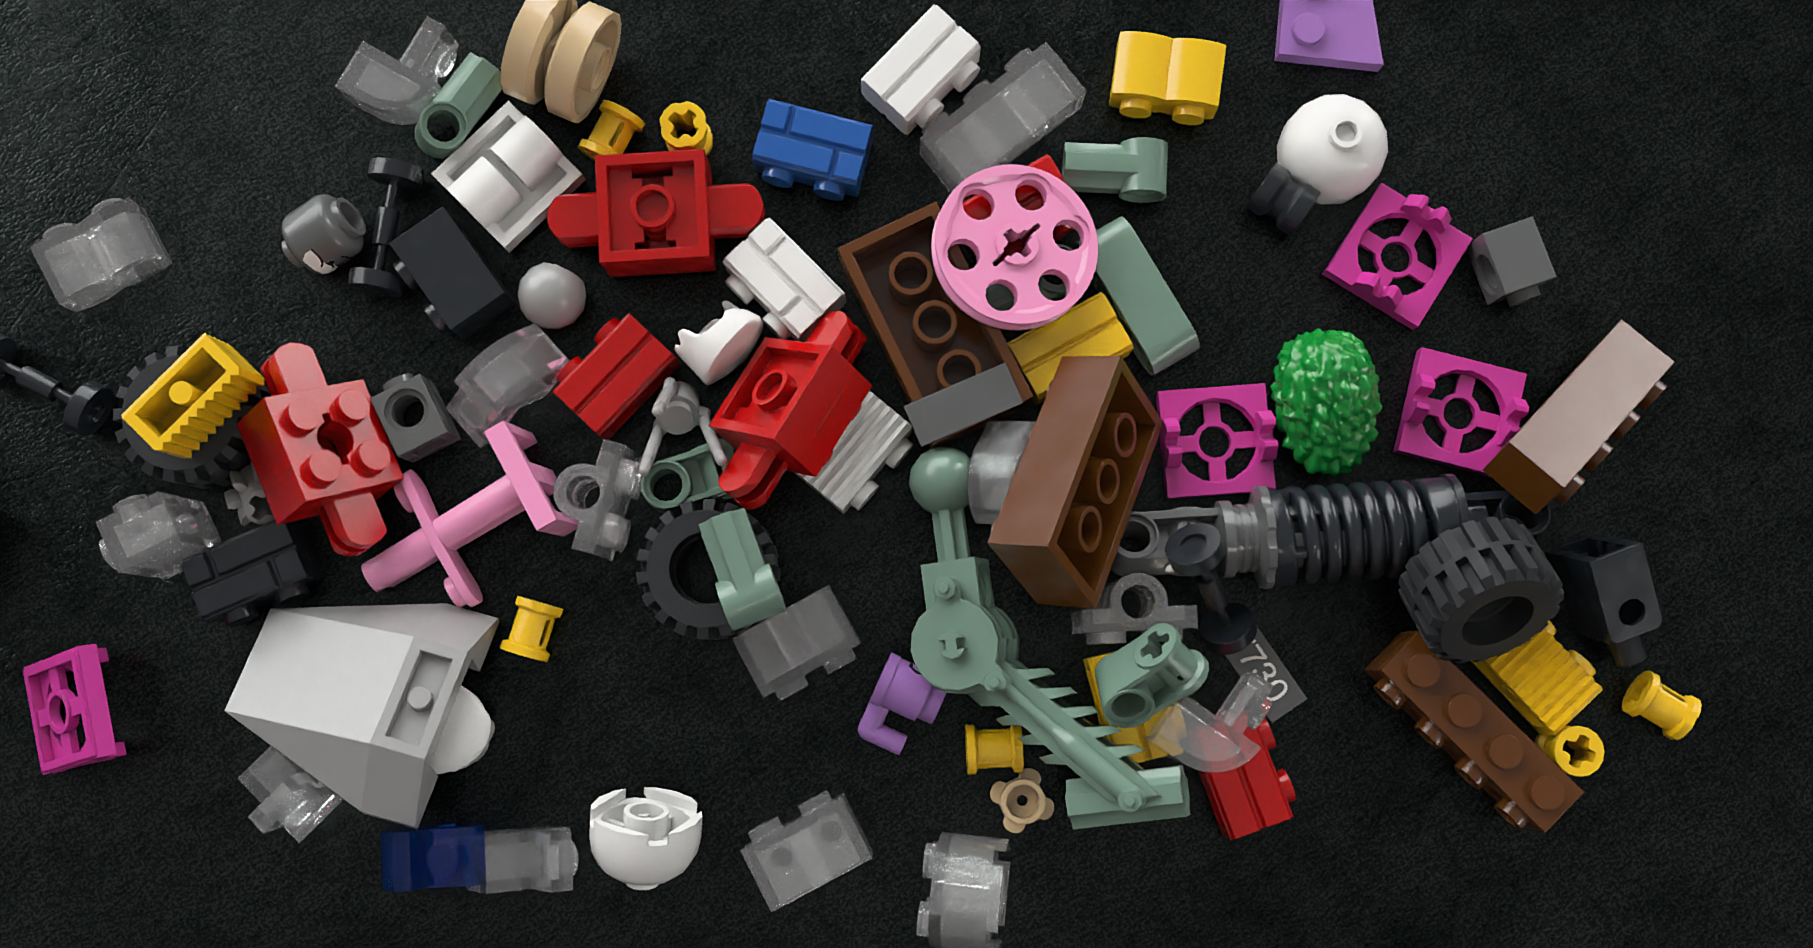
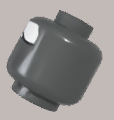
M326 194L317 195L290 212L282 221V235L284 237L282 249L289 261L299 268L306 267L309 271L317 274H327L361 252L364 246L363 235L366 232V225L359 211L348 200L344 198L336 199Z

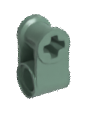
M719 439L727 458V463L721 466L722 471H724L734 455V448L724 439ZM707 443L689 452L653 463L649 474L642 476L641 490L645 499L658 512L664 514L667 511L674 513L680 510V504L689 501L697 504L703 503V499H713L722 502L734 498L724 492L719 486L716 461ZM668 474L680 477L683 486L681 493L675 499L662 501L655 497L654 486L660 477Z
M1159 623L1150 627L1140 637L1121 649L1104 656L1095 668V678L1105 719L1108 723L1120 728H1131L1145 723L1154 714L1177 700L1193 694L1202 686L1209 672L1207 659L1200 652L1189 650L1181 642V635L1178 630L1172 625ZM1159 641H1164L1165 644L1162 646ZM1180 675L1184 679L1178 680L1177 677Z

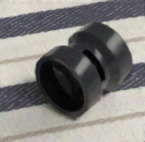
M1276 162L1246 205V208L1258 216L1268 215L1275 220L1276 228L1290 237L1321 192L1308 183L1298 184L1291 179L1290 171Z

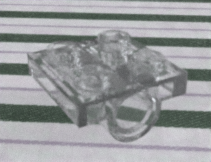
M603 439L596 466L575 464L566 468L558 476L553 491L558 509L567 517L579 522L571 548L609 561H613L615 551L622 552L627 544L631 521L625 519L630 499L637 500L642 492V476L638 473L642 458L626 445ZM599 486L600 496L595 505L586 509V495L591 489Z
M1145 573L1129 574L1106 585L1098 602V609L1080 610L1071 613L1072 635L1086 634V645L1126 643V632H1141L1142 635L1147 629L1159 623H1168L1176 628L1181 635V640H1183L1182 630L1198 628L1197 605L1168 606V598L1163 585L1156 578ZM1126 589L1134 591L1140 597L1142 607L1136 618L1128 616L1122 608L1121 598Z

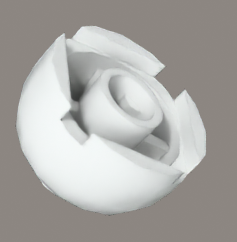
M1345 94L1323 95L1301 106L1283 127L1277 144L1278 164L1289 170L1291 179L1298 184L1308 183L1321 193L1315 202L1321 205L1343 204L1363 193L1380 175L1388 153L1387 131L1379 115L1364 101Z
M644 787L646 798L633 797L626 799V789L615 790L597 798L591 804L589 836L591 852L598 865L608 875L626 883L628 887L635 890L656 888L659 884L665 883L683 873L697 854L701 839L702 811L697 814V802L693 798L677 791L656 787Z

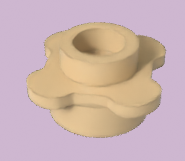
M1024 768L1023 773H1019L1017 778L1008 782H995L990 790L992 801L1000 805L1005 816L1003 820L1004 827L1012 833L1022 832L1026 824H1030L1038 818L1047 820L1054 812L1053 801L1045 797L1039 785L1041 776L1032 768ZM1020 795L1027 797V803L1023 806L1017 803V798Z

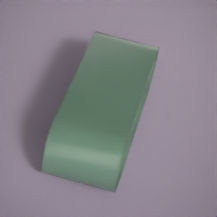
M1121 216L1096 230L1098 259L1091 283L1098 293L1102 292L1105 294L1118 321L1121 322L1133 343V352L1143 368L1150 375H1155L1200 349L1199 339L1193 326L1128 221ZM1080 240L1074 243V250L1079 248Z

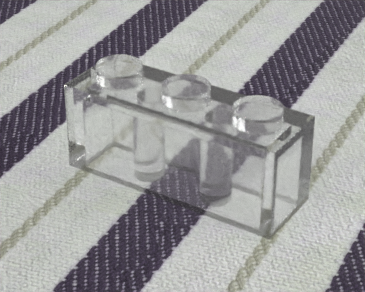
M1047 42L1033 52L1029 48L1020 51L1005 66V74L992 84L988 80L980 82L966 94L963 99L965 102L963 106L950 116L947 112L938 114L922 129L924 136L920 138V155L951 193L962 181L976 172L989 167L1009 164L1082 107L1086 89Z

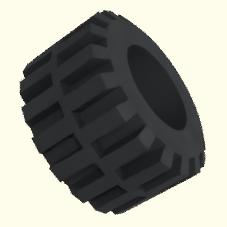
M177 345L167 347L166 356L156 352L144 358L148 366L145 369L134 366L127 374L133 380L129 388L120 386L116 397L124 399L122 409H113V421L123 424V429L115 432L119 444L130 447L125 455L132 463L142 465L141 471L164 481L200 489H213L214 484L221 486L232 484L229 475L230 471L240 472L251 461L237 423L264 397L270 394L265 384L264 386H256V394H248V402H240V410H232V418H224V426H216V434H208V442H200V450H192V458H180L155 451L121 416L188 349Z
M703 499V503L697 504L692 501L680 504V510L674 513L667 511L659 517L662 520L661 524L656 529L650 527L645 535V538L649 539L645 549L639 548L637 561L641 562V572H636L637 584L643 587L645 593L641 597L646 607L652 608L656 615L654 617L660 623L669 626L674 632L683 636L703 640L728 639L729 636L735 634L740 635L749 630V626L752 624L732 631L721 602L701 603L692 599L683 590L679 578V569L683 556L690 547L703 540L698 524L714 516L740 508L731 503L723 504L713 499ZM747 513L765 564H770L778 582L780 581L781 569L778 566L777 558H779L776 546L773 544L765 528L753 516Z
M1487 517L1479 522L1472 520L1462 523L1460 527L1442 532L1438 538L1423 545L1419 549L1420 553L1410 558L1405 565L1407 571L1400 575L1398 582L1401 587L1398 590L1400 597L1431 653H1435L1437 658L1443 661L1452 660L1454 663H1466L1471 660L1474 662L1485 661L1494 656H1501L1531 640V637L1541 632L1548 625V621L1556 616L1560 609L1558 604L1564 599V591L1561 588L1563 584L1530 531L1523 524L1518 525L1516 520L1510 518L1500 521L1497 517Z

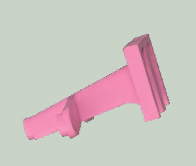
M502 421L484 431L507 475L441 516L438 515L428 489L417 473L412 469L403 473L404 479L393 486L395 494L406 511L409 513L415 512L422 528L361 565L363 575L368 584L376 592H380L387 587L398 585L440 560L449 576L444 579V586L451 600L459 608L465 605L474 607L483 601L482 593L457 549L525 510L536 531L566 536L582 527L577 516L555 510L549 496L561 490L562 487L553 470L530 462L525 454V449L537 443L533 433L506 421Z

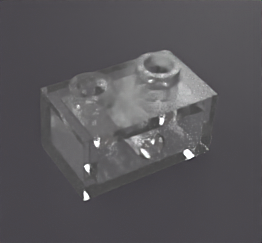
M159 491L149 496L139 494L123 499L112 507L113 514L96 521V525L103 538L99 541V547L104 559L118 573L168 579L183 571L180 564L181 559L222 542L204 502Z
M826 790L798 805L802 815L782 825L777 816L748 832L752 842L746 844L740 851L771 912L873 858L874 852L843 793L831 799Z

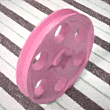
M1007 164L978 171L962 181L952 191L934 224L931 253L933 266L941 286L949 298L963 312L991 327L1005 330H1028L1042 327L1060 318L1082 297L1096 269L1098 239L1088 209L1067 184L1043 170L1030 166ZM1024 185L1033 186L1038 189L1043 198V206L1034 211L1024 209L1016 200V189ZM974 194L983 196L991 205V216L984 220L972 219L963 209V199ZM1059 225L1073 227L1080 236L1079 248L1073 251L1061 249L1053 239L1054 228ZM1036 229L1025 242V247L1021 252L1022 255L1018 252L1011 257L1008 255L1000 264L993 266V263L998 261L1003 254L1004 248L1008 243L1007 240L1014 242L1018 238L1022 239L1029 231ZM955 244L969 246L976 255V266L969 270L955 268L948 259V249ZM1052 274L1062 279L1066 286L1065 298L1059 301L1045 298L1039 290V278L1043 275ZM1001 284L1010 289L1014 296V306L1010 310L998 311L989 305L985 295L986 289L990 285Z

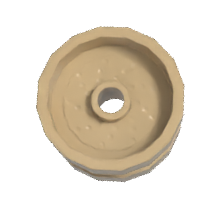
M526 0L514 21L505 46L500 77L503 92L534 105L545 97L548 112L571 122L580 123L588 116L597 103L613 67L620 42L622 26L620 14L590 1L578 9L576 0Z

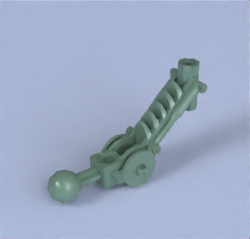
M938 446L921 454L911 468L909 486L917 503L924 510L932 513L938 562L921 565L926 611L918 618L911 636V653L918 671L930 685L946 693L968 694L980 706H1001L1010 714L996 719L1001 725H1022L1031 734L1017 738L1025 745H1045L1054 753L1039 757L1044 763L1067 765L1080 776V778L1066 780L1065 800L1067 814L1073 829L1189 816L1190 795L1183 765L1145 770L1129 756L1143 752L1142 748L1134 744H1115L1107 735L1122 732L1120 729L1113 725H1093L1085 716L1099 713L1098 710L1093 706H1071L1063 698L1077 694V692L1071 687L1050 688L1041 679L1053 676L1055 673L1049 668L1028 669L1018 660L1020 638L1014 622L1002 609L994 604L988 559L970 556L964 508L976 494L978 475L975 466L963 451L954 447Z

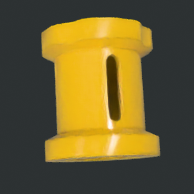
M603 100L599 107L602 115L589 138L581 140L578 149L594 161L596 155L623 154L634 132L642 131L645 125L643 120L623 106L609 100Z
M688 101L673 103L668 106L660 117L661 134L666 141L668 150L704 149L706 155H708L713 146V135L706 123V116L703 110L698 105ZM681 128L688 132L693 128L696 130V134L693 137L683 134L679 138L677 132Z
M517 596L515 602L518 606L517 614L509 638L502 640L500 649L531 659L548 662L550 654L546 651V647L555 619L561 617L563 609Z
M1650 670L1644 671L1637 676L1627 689L1622 701V711L1632 717L1641 715L1661 727L1663 735L1667 738L1680 740L1693 728L1695 721L1699 717L1702 707L1701 700L1692 695L1682 696L1661 684L1659 675Z
M974 724L965 725L967 774L976 775L978 769L1012 767L1014 773H1023V743L1017 739L1022 737L1021 725H1011L1009 729L976 730Z
M1565 726L1556 736L1539 734L1535 740V744L1568 775L1577 777L1591 775L1598 770L1603 762L1605 752L1603 742L1597 733L1587 727ZM1566 741L1567 745L1575 750L1572 759H1570L1569 753L1563 751V745Z

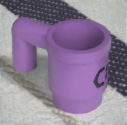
M891 652L858 725V733L862 739L900 755L908 735L883 724L889 710L913 721L918 718L932 724L942 705L946 692L930 685L914 663L902 659L901 656Z

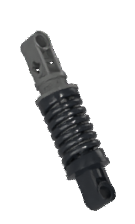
M1440 474L1438 477L1416 478L1410 482L1399 479L1393 480L1389 484L1384 481H1373L1369 485L1362 482H1352L1346 487L1340 483H1331L1326 488L1322 485L1314 484L1309 485L1304 490L1297 486H1287L1283 490H1276L1266 486H1253L1248 504L1244 505L1235 504L1233 506L1227 500L1216 501L1214 508L1179 507L1164 511H1131L1122 539L1127 537L1135 538L1143 544L1145 549L1140 552H1129L1119 545L1111 570L1117 575L1127 578L1168 574L1184 576L1172 569L1165 553L1166 543L1170 536L1180 528L1190 524L1205 523L1214 526L1219 531L1225 546V555L1222 561L1214 568L1221 578H1234L1237 572H1253L1258 587L1263 589H1272L1273 586L1293 585L1297 581L1298 573L1301 580L1306 584H1315L1320 579V576L1328 583L1337 582L1341 576L1349 582L1358 581L1362 575L1371 581L1380 579L1383 574L1391 579H1399L1400 575L1407 571L1405 565L1410 558L1420 553L1419 549L1427 542H1432L1439 537V534L1448 529H1455L1460 527L1462 523L1472 520L1479 522L1487 517H1497L1500 521L1508 518L1507 515H1512L1523 521L1536 540L1549 525L1551 510L1547 504L1535 515L1507 490L1465 493L1459 479L1454 474Z

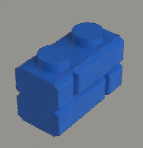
M769 99L752 155L755 171L762 173V180L778 187L791 188L794 181L814 186L813 193L825 199L843 201L845 194L858 197L873 143V125Z

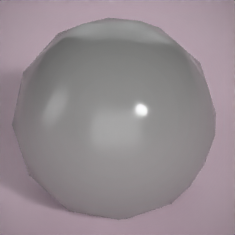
M543 262L531 267L520 280L518 299L520 309L529 321L541 328L561 329L574 323L584 311L586 291L584 281L573 272L556 264Z

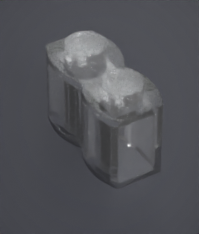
M130 198L104 200L95 205L92 209V214L80 223H62L49 228L43 233V239L30 248L58 304L74 312L93 307L114 296L124 287L139 283L164 270L172 263L145 209Z
M829 585L786 608L785 612L766 619L732 639L763 698L775 692L780 701L808 686L809 684L804 675L821 665L830 674L857 659L852 648L862 643L832 587Z

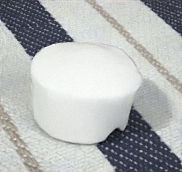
M725 300L722 302L725 312L721 319L710 321L698 334L686 329L678 332L681 344L675 345V352L706 385H711L733 372L748 358L763 329L764 322L760 316L748 310L739 309L731 302Z
M462 685L430 762V766L437 774L455 772L477 762L487 751L495 731L494 722L490 719L481 701Z

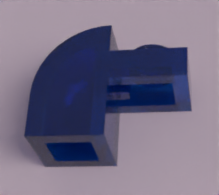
M456 823L419 825L417 830L401 826L380 831L382 890L406 892L422 888L476 886L486 883L484 825L456 826Z

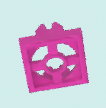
M1380 183L1322 275L1411 330H1414L1420 325L1473 238L1449 224L1452 219L1448 209L1445 207L1430 208L1427 205L1429 202L1427 196L1410 194L1406 198L1385 184ZM1386 218H1405L1409 220L1399 236H1392L1385 240L1368 230L1373 224ZM1423 230L1428 232L1436 248L1437 264L1435 270L1418 261L1414 244ZM1397 244L1407 251L1409 264L1406 270L1393 272L1383 265L1381 253L1385 246ZM1359 246L1373 254V264L1377 270L1376 273L1362 272L1358 264ZM1408 276L1423 285V287L1408 295H1402L1399 287L1388 285L1392 280Z
M1421 347L1416 351L1393 453L1490 477L1483 471L1484 467L1521 428L1519 427L1521 419L1529 412L1526 400L1521 399L1527 374ZM1450 374H1458L1453 394L1445 396L1442 400L1428 397L1435 389V381L1438 378ZM1476 378L1483 381L1494 393L1500 408V415L1480 411L1478 403L1472 397ZM1450 400H1461L1470 407L1472 419L1466 428L1455 429L1445 421L1444 408ZM1426 415L1435 417L1438 426L1444 432L1441 447L1426 434L1422 423ZM1474 428L1495 432L1494 437L1482 448L1469 453H1459L1463 435L1471 432Z
M1265 383L1158 391L1155 394L1157 413L1163 421L1159 438L1165 500L1249 494L1253 486H1266L1276 489L1273 460L1276 459L1278 440L1273 438L1276 418L1271 410L1268 411ZM1219 403H1227L1240 410L1251 423L1254 431L1233 432L1227 424L1221 422ZM1202 404L1203 425L1195 431L1194 435L1179 436L1181 431L1179 423L1183 416L1195 406ZM1211 427L1218 428L1227 435L1229 447L1223 456L1217 458L1209 457L1201 450L1199 437L1205 429ZM1255 448L1254 455L1247 468L1235 478L1227 480L1225 460L1232 456L1235 449ZM1194 452L1200 460L1207 463L1209 481L1195 476L1186 469L1181 462L1183 453Z
M97 644L77 646L24 667L23 675L43 775L127 755L124 741L115 742L100 665V663L109 661L107 648H97ZM67 671L74 672L77 697L68 687ZM61 699L66 709L65 724L60 714ZM80 715H82L86 737L85 744L81 749L76 730Z

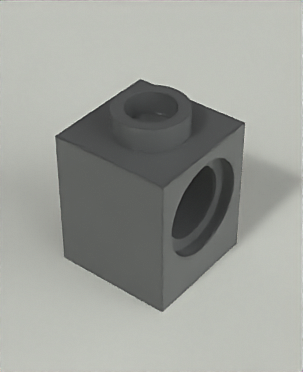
M1533 216L1482 233L1470 242L1466 249L1487 305L1507 299L1509 307L1526 303L1540 297L1539 287L1557 277Z
M412 373L397 376L383 385V392L370 398L397 457L414 463L461 440L435 383L421 374L414 376ZM415 402H422L424 406L423 418L417 425L407 427L404 422L406 409Z

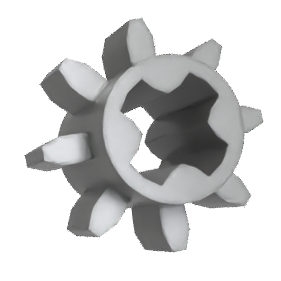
M252 461L240 472L231 470L229 475L232 486L235 489L224 492L228 509H238L237 512L241 525L245 526L251 521L264 525L275 520Z

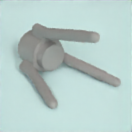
M667 377L652 408V414L656 416V419L653 421L652 432L642 456L638 473L641 476L649 474L663 435L667 432L675 435L684 434L691 431L696 425L700 426L716 463L719 466H724L727 463L724 450L716 432L708 426L711 422L710 409L700 406L699 394L689 383L675 381L674 378Z

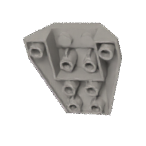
M447 603L271 608L224 711L363 814L417 830L438 779V774L432 769L430 762L468 668L480 672L500 621L496 617L459 608Z

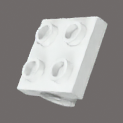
M509 101L431 173L509 253L547 217L548 208L555 197L563 194H572L586 180L582 173L562 154L547 135L527 116H523Z

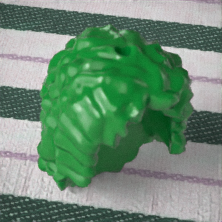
M1317 328L1311 333L1298 334L1295 340L1284 342L1283 348L1277 356L1279 364L1275 366L1273 371L1275 382L1270 386L1272 390L1271 397L1276 402L1275 418L1277 428L1280 432L1287 434L1282 447L1293 450V459L1299 464H1304L1307 473L1313 475L1320 472L1322 474L1338 476L1339 473H1350L1353 465L1359 466L1362 463V456L1370 451L1369 443L1375 441L1378 437V432L1375 429L1376 415L1382 409L1378 393L1379 376L1375 373V366L1371 356L1365 349L1363 341L1350 332L1322 331L1320 328Z

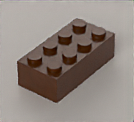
M937 202L929 204L837 248L840 265L908 404L1000 364L1006 363L1023 403L929 443L930 449L938 446H948L1029 407L1034 397L1001 330L981 323L963 312L949 298L938 280L931 253L933 228L941 211ZM958 244L951 246L947 251L950 263L957 269L969 270L970 268Z
M1063 356L1061 358L1055 376L1048 385L1047 396L1037 421L1030 430L1029 440L1018 468L1011 477L1010 488L998 518L993 522L991 535L987 543L1037 604L1089 609L1097 608L1160 434L1163 421L1121 356Z

